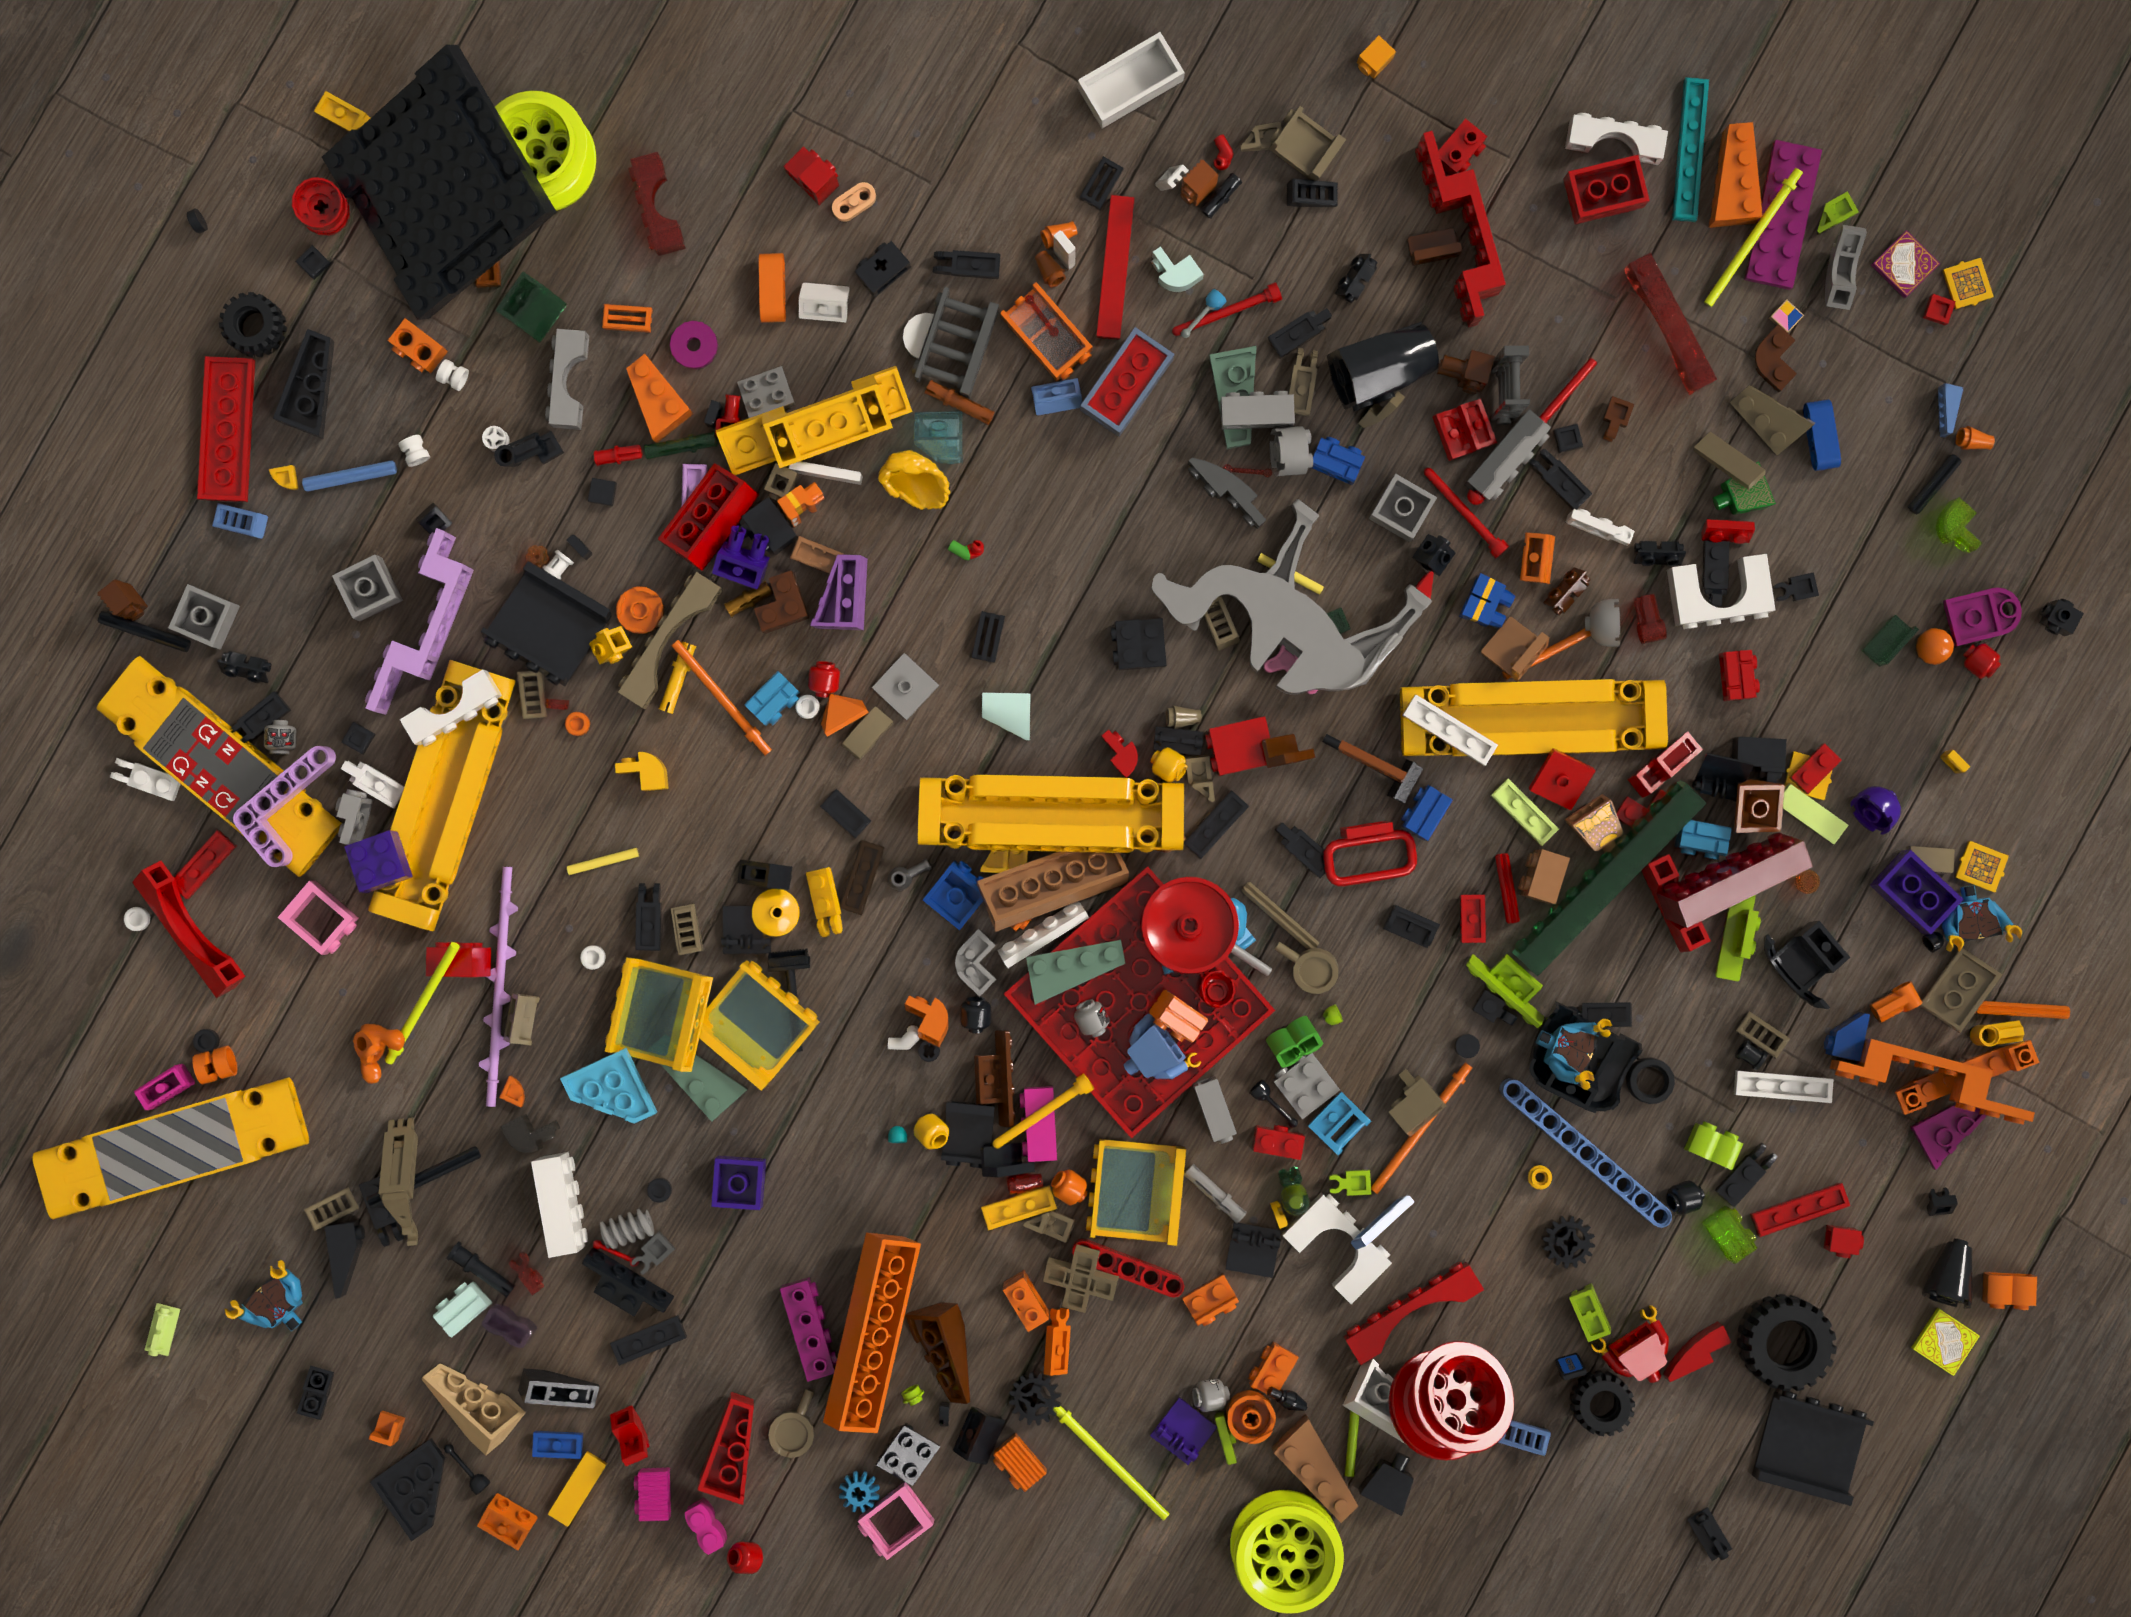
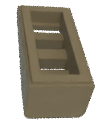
M1222 596L1217 597L1208 610L1219 605L1221 609L1210 614L1206 612L1204 615L1218 651L1240 642L1239 635ZM1224 614V618L1219 619L1215 622L1211 621V619H1214ZM1228 624L1226 628L1219 631L1215 630V628ZM1232 633L1229 636L1219 639V637Z
M527 668L519 669L517 675L523 719L547 717L544 674L539 671L534 673ZM537 676V680L525 681V677ZM538 686V690L526 691V687ZM528 696H539L540 699H539V700H527V697H528ZM540 705L541 707L538 710H528L527 706Z
M695 904L671 908L678 956L704 951ZM691 912L690 917L678 919V914ZM692 921L693 926L680 928V923ZM688 931L694 932L693 936L682 938L681 933ZM695 940L696 945L684 947L683 942Z
M1750 1011L1736 1029V1032L1775 1059L1778 1058L1790 1041L1789 1037ZM1754 1020L1756 1024L1748 1034L1745 1030L1750 1022ZM1760 1026L1764 1027L1757 1039L1754 1038L1753 1035ZM1768 1031L1773 1033L1766 1044L1761 1042ZM1776 1037L1780 1038L1781 1040L1774 1050L1769 1048Z
M348 1187L304 1209L316 1232L360 1208ZM345 1195L350 1205L348 1209L345 1208L340 1198ZM334 1200L337 1201L342 1211L338 1214L332 1204ZM326 1204L332 1214L330 1218H328L323 1208ZM317 1209L319 1210L324 1220L321 1223H319L314 1213V1211Z

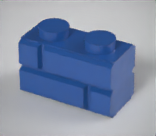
M1329 436L1326 439L1321 438L1313 455L1312 468L1353 485L1365 459V456L1361 455L1362 451L1353 446H1348V449L1339 445L1340 441Z
M1429 785L1425 786L1424 789L1421 787L1418 789L1413 798L1416 801L1413 808H1407L1401 817V820L1404 821L1401 827L1424 841L1430 839L1453 801Z

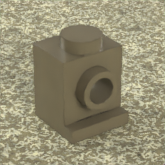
M775 463L764 490L769 493L768 497L771 500L777 502L794 489L800 476L797 472L786 467L779 468V465ZM780 482L786 483L785 489L779 490L778 484Z

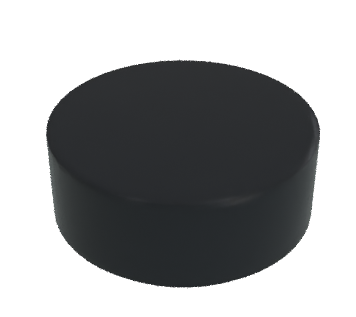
M194 208L187 212L188 222L196 233L200 234L208 230L207 223L198 209Z
M211 1029L200 1030L193 1038V1045L200 1053L207 1051L211 1053L214 1049L218 1048L220 1043L218 1034Z
M1463 1034L1457 1038L1455 1050L1461 1057L1472 1058L1479 1052L1480 1043L1475 1036Z
M656 1178L649 1183L647 1194L652 1201L661 1203L671 1196L672 1186L667 1179Z

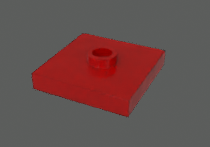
M1552 748L1529 786V790L1568 810H1572L1595 773V769Z

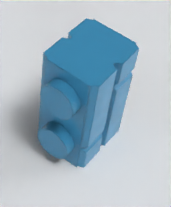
M777 671L744 705L765 726L769 723L773 726L782 717L780 712L786 706L790 709L799 700L797 695L800 692Z
M1680 819L1675 847L1681 848V853L1695 855L1697 851L1705 853V858L1719 860V856H1726L1728 853L1732 829L1731 827Z

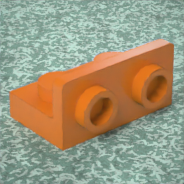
M1224 1274L1219 1275L1182 1297L1197 1326L1200 1324L1206 1326L1216 1320L1215 1316L1217 1314L1231 1312L1237 1307L1235 1304L1239 1302Z
M1273 1341L1271 1346L1267 1345L1260 1356L1263 1360L1259 1367L1254 1366L1248 1377L1251 1380L1249 1382L1250 1387L1258 1389L1266 1395L1269 1387L1280 1390L1299 1357Z
M497 1493L487 1506L477 1527L514 1549L519 1550L538 1517Z

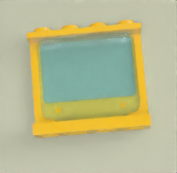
M626 957V962L623 964L621 971V983L616 991L615 1009L611 1013L610 1031L605 1039V1052L615 1053L627 1047L632 1057L666 1065L680 1072H692L713 977L642 959Z
M746 960L739 966L740 969L706 1008L699 1038L762 1091L820 1021L816 1019L818 1016L809 1008L804 1009L798 1004L799 999L790 992L785 993L779 988L781 984L776 979L766 977L761 972L762 968L757 963Z
M1099 1139V1145L1094 1144L1093 1159H1097V1169L1092 1168L1091 1183H1095L1094 1192L1089 1193L1088 1207H1093L1092 1216H1087L1086 1231H1090V1237L1095 1238L1096 1235L1167 1242V1245L1177 1246L1186 1148Z

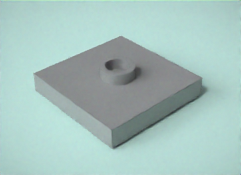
M904 653L875 683L872 689L901 716L908 720L939 685Z

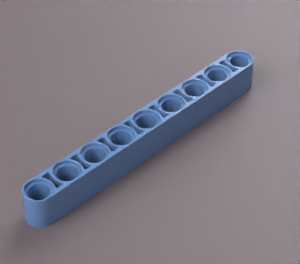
M1512 1078L1502 1081L1499 1088L1500 1094L1642 1217L1657 1227L1663 1228L1670 1224L1672 1214L1664 1204L1525 1085ZM1515 1083L1518 1088L1517 1093L1514 1096H1509L1506 1091L1507 1087ZM1534 1099L1536 1103L1535 1109L1527 1112L1525 1109L1526 1101ZM1547 1115H1552L1554 1123L1551 1127L1547 1128L1544 1126L1543 1120ZM1565 1131H1571L1572 1139L1568 1143H1563L1562 1134ZM1588 1146L1591 1151L1590 1155L1582 1159L1580 1151L1583 1147ZM1607 1162L1609 1166L1608 1171L1605 1174H1600L1598 1171L1599 1165ZM1620 1178L1627 1180V1186L1623 1190H1618L1617 1182ZM1644 1194L1645 1202L1637 1206L1635 1203L1636 1196ZM1662 1209L1664 1213L1663 1218L1660 1221H1655L1653 1217L1655 1211Z

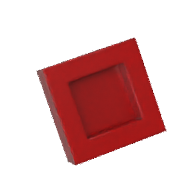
M1932 294L1923 318L1947 325L1956 301Z

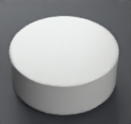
M803 695L796 702V711L802 718L812 719L818 715L820 703L812 695Z
M142 907L130 908L124 915V923L132 931L144 930L150 924V914Z
M592 945L582 951L580 959L584 967L593 970L600 968L605 963L606 955L601 947Z

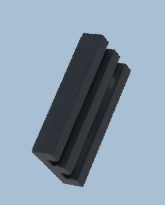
M1103 156L1080 195V200L1088 202L1089 205L1095 206L1100 211L1124 168ZM1107 164L1109 167L1090 198L1087 195L1104 165ZM1112 170H1117L1099 202H1097L1096 198Z
M981 611L972 653L973 659L995 663L1005 616ZM985 618H990L982 655H979L978 650ZM994 620H999L992 655L988 657L987 652Z

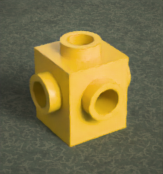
M622 626L611 630L605 628L595 634L596 638L589 643L599 664L608 661L610 664H614L622 660V654L632 648Z

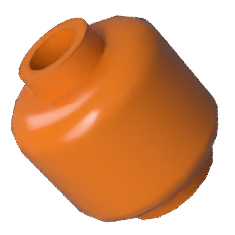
M1070 1169L1059 1171L1051 1182L1053 1195L1067 1205H1074L1077 1202L1081 1203L1087 1196L1086 1180Z

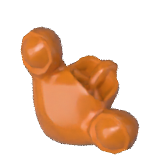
M364 1024L361 1026L360 1031L355 1034L353 1039L354 1048L360 1058L361 1074L367 1083L373 1084L380 1080L381 1069L377 1061L384 1054L386 1046L396 1051H400L404 1046L405 1038L400 1030H389L376 1024Z

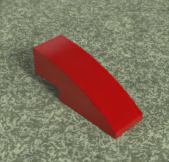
M1687 731L1640 768L1628 781L1639 795L1644 798L1653 793L1666 780L1673 777L1703 749Z
M1717 1321L1692 1337L1668 1364L1663 1373L1665 1379L1672 1382L1713 1363L1714 1361L1710 1353L1731 1343L1724 1326Z

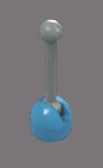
M1212 289L1208 293L1206 308L1187 329L1181 331L1183 338L1190 336L1192 329L1209 310H1219L1227 302L1226 298L1218 290Z

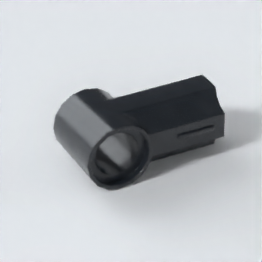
M534 432L508 445L499 446L495 451L494 458L500 466L517 467L522 462L544 453L545 444L539 434ZM510 450L512 459L508 462L506 454Z

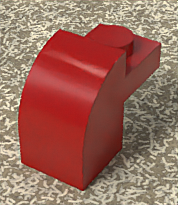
M631 1405L610 1414L611 1429L620 1443L621 1459L624 1465L628 1466L647 1458V1448L650 1447L649 1440L641 1419Z

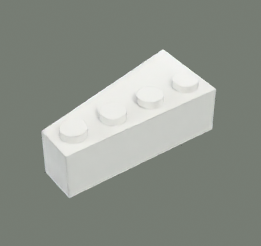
M1374 1359L1369 1360L1360 1366L1343 1406L1404 1443L1393 1426L1389 1412V1391L1393 1378L1389 1374H1385L1378 1367L1379 1364Z

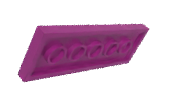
M1780 140L1773 142L1761 198L1762 216L1782 188L1784 179H1788L1795 168L1801 170L1803 174L1795 184L1797 186L1795 190H1791L1750 250L1744 280L1788 290L1793 288L1822 154L1821 149Z

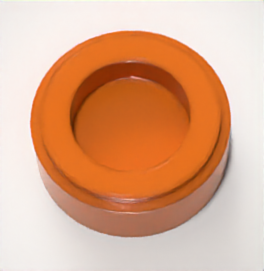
M573 712L565 720L566 730L572 735L582 736L588 732L590 720L581 712Z

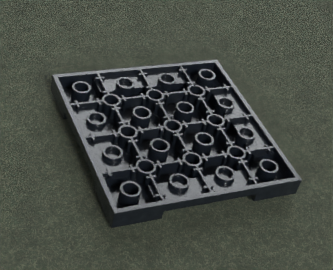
M446 44L414 73L416 75L414 80L358 130H351L322 156L323 161L345 198L353 199L397 274L394 281L417 320L430 319L557 213L458 45Z

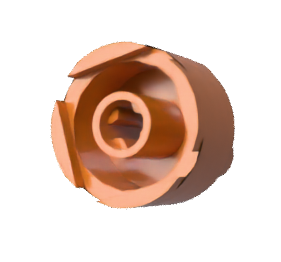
M1245 1390L1239 1392L1231 1398L1226 1406L1227 1424L1230 1432L1236 1439L1248 1444H1258L1265 1441L1273 1432L1276 1421L1274 1409L1269 1399L1259 1391ZM1251 1413L1254 1415L1255 1420L1250 1421L1247 1418V1414Z

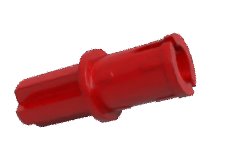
M616 445L612 449L595 450L594 461L597 466L616 462L619 465L622 461L641 459L643 452L640 445L626 447Z

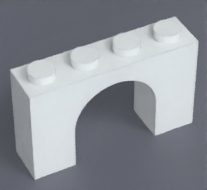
M1767 554L1747 556L1737 560L1741 592L1737 601L1728 608L1712 606L1703 598L1699 588L1696 564L1668 569L1667 575L1675 626L1683 625L1684 630L1697 628V623L1706 622L1707 626L1721 624V620L1730 619V623L1745 621L1744 616L1753 615L1754 619L1769 617L1768 613L1775 611Z
M1321 1192L1281 1234L1300 1253L1318 1234L1325 1230L1340 1229L1347 1232L1354 1239L1364 1228L1359 1230L1354 1225L1356 1220L1347 1211L1342 1213L1337 1208L1339 1203L1330 1194L1325 1196ZM1372 1242L1365 1247L1357 1249L1353 1262L1332 1283L1333 1287L1352 1304L1392 1264L1388 1259L1390 1254L1381 1245L1376 1247Z

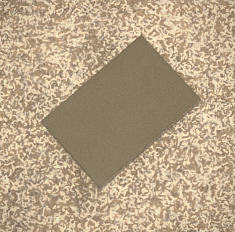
M1962 948L1960 952L1958 951L1919 1007L1958 1033H1961L2003 974Z

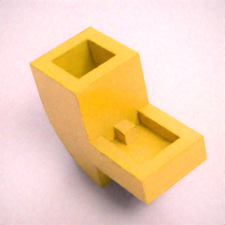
M638 752L639 762H636V758H622L621 763H615L617 774L640 772L642 791L668 789L666 767L658 757L652 754Z

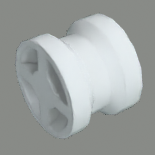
M490 426L483 432L482 441L493 452L499 446L510 443L508 434L498 426Z

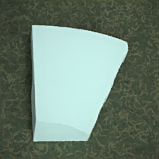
M982 693V718L1024 740H1030V694Z

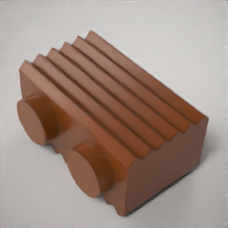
M1200 160L1196 167H1193V170H1190L1189 173H1186V177H1183L1181 198L1190 205L1192 203L1197 207L1216 187L1219 175L1204 160Z

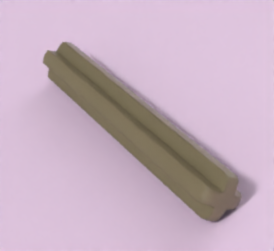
M1247 882L1241 889L1242 893L1306 949L1318 946L1319 942L1251 882Z

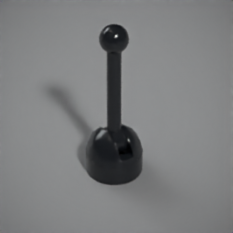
M1263 1079L1253 1086L1249 1093L1259 1101L1267 1100L1288 1121L1291 1128H1295L1298 1125V1121L1295 1118H1291L1270 1097V1087Z
M447 1444L444 1447L445 1453L450 1454L469 1475V1487L475 1495H478L491 1483L483 1474L474 1475L455 1453L453 1445Z

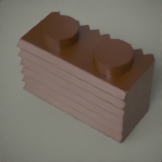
M116 579L97 594V596L101 597L100 600H104L103 603L107 604L106 607L110 608L109 611L112 612V615L132 621L142 617L145 613L144 610L148 607L131 584Z

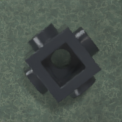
M1428 534L1412 558L1423 569L1432 571L1440 576L1456 553L1449 546L1451 543L1446 538L1440 535L1436 538Z
M2058 599L2045 604L2040 613L2042 618L2039 623L2046 626L2045 630L2052 634L2068 636L2074 633L2084 613L2074 608L2072 602L2066 599Z

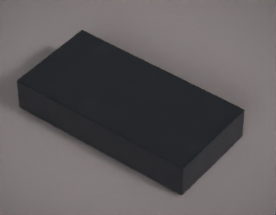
M837 789L820 806L855 839L872 822Z

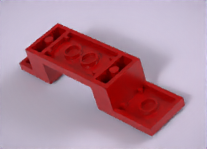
M1433 131L1425 132L1418 142V148H1415L1417 161L1422 162L1423 165L1422 179L1424 185H1428L1430 194H1428L1430 207L1435 208L1436 214L1464 207L1462 209V216L1464 222L1468 223L1470 227V232H1468L1471 246L1475 245L1477 252L1475 255L1477 268L1462 271L1456 280V285H1454L1455 296L1461 300L1462 304L1460 314L1463 322L1467 321L1468 327L1476 326L1484 317L1481 299L1499 295L1506 285L1474 169L1445 176Z

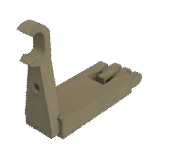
M413 1117L407 1119V1126H405L404 1118L398 1119L397 1127H395L394 1119L388 1121V1131L384 1132L379 1195L382 1202L402 1227V1235H407V1246L418 1244V1231L412 1219L410 1199H413L418 1145V1136L414 1130Z

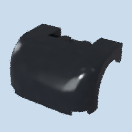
M1555 1001L1541 1025L1531 1048L1529 1058L1531 1076L1536 1081V1084L1543 1089L1587 1111L1596 1113V1111L1614 1110L1620 1103V1090L1625 1076L1633 1062L1643 1051L1642 1044L1621 1033L1618 1036L1611 1032L1609 1037H1603L1600 1032H1597L1595 1035L1599 1037L1587 1071L1593 1073L1594 1081L1585 1080L1590 1083V1088L1584 1090L1580 1083L1572 1084L1560 1081L1551 1071L1549 1065L1544 1062L1547 1048L1536 1044L1537 1037L1542 1030L1553 1035L1555 1030L1565 1024L1590 1021L1578 1016L1577 1011Z

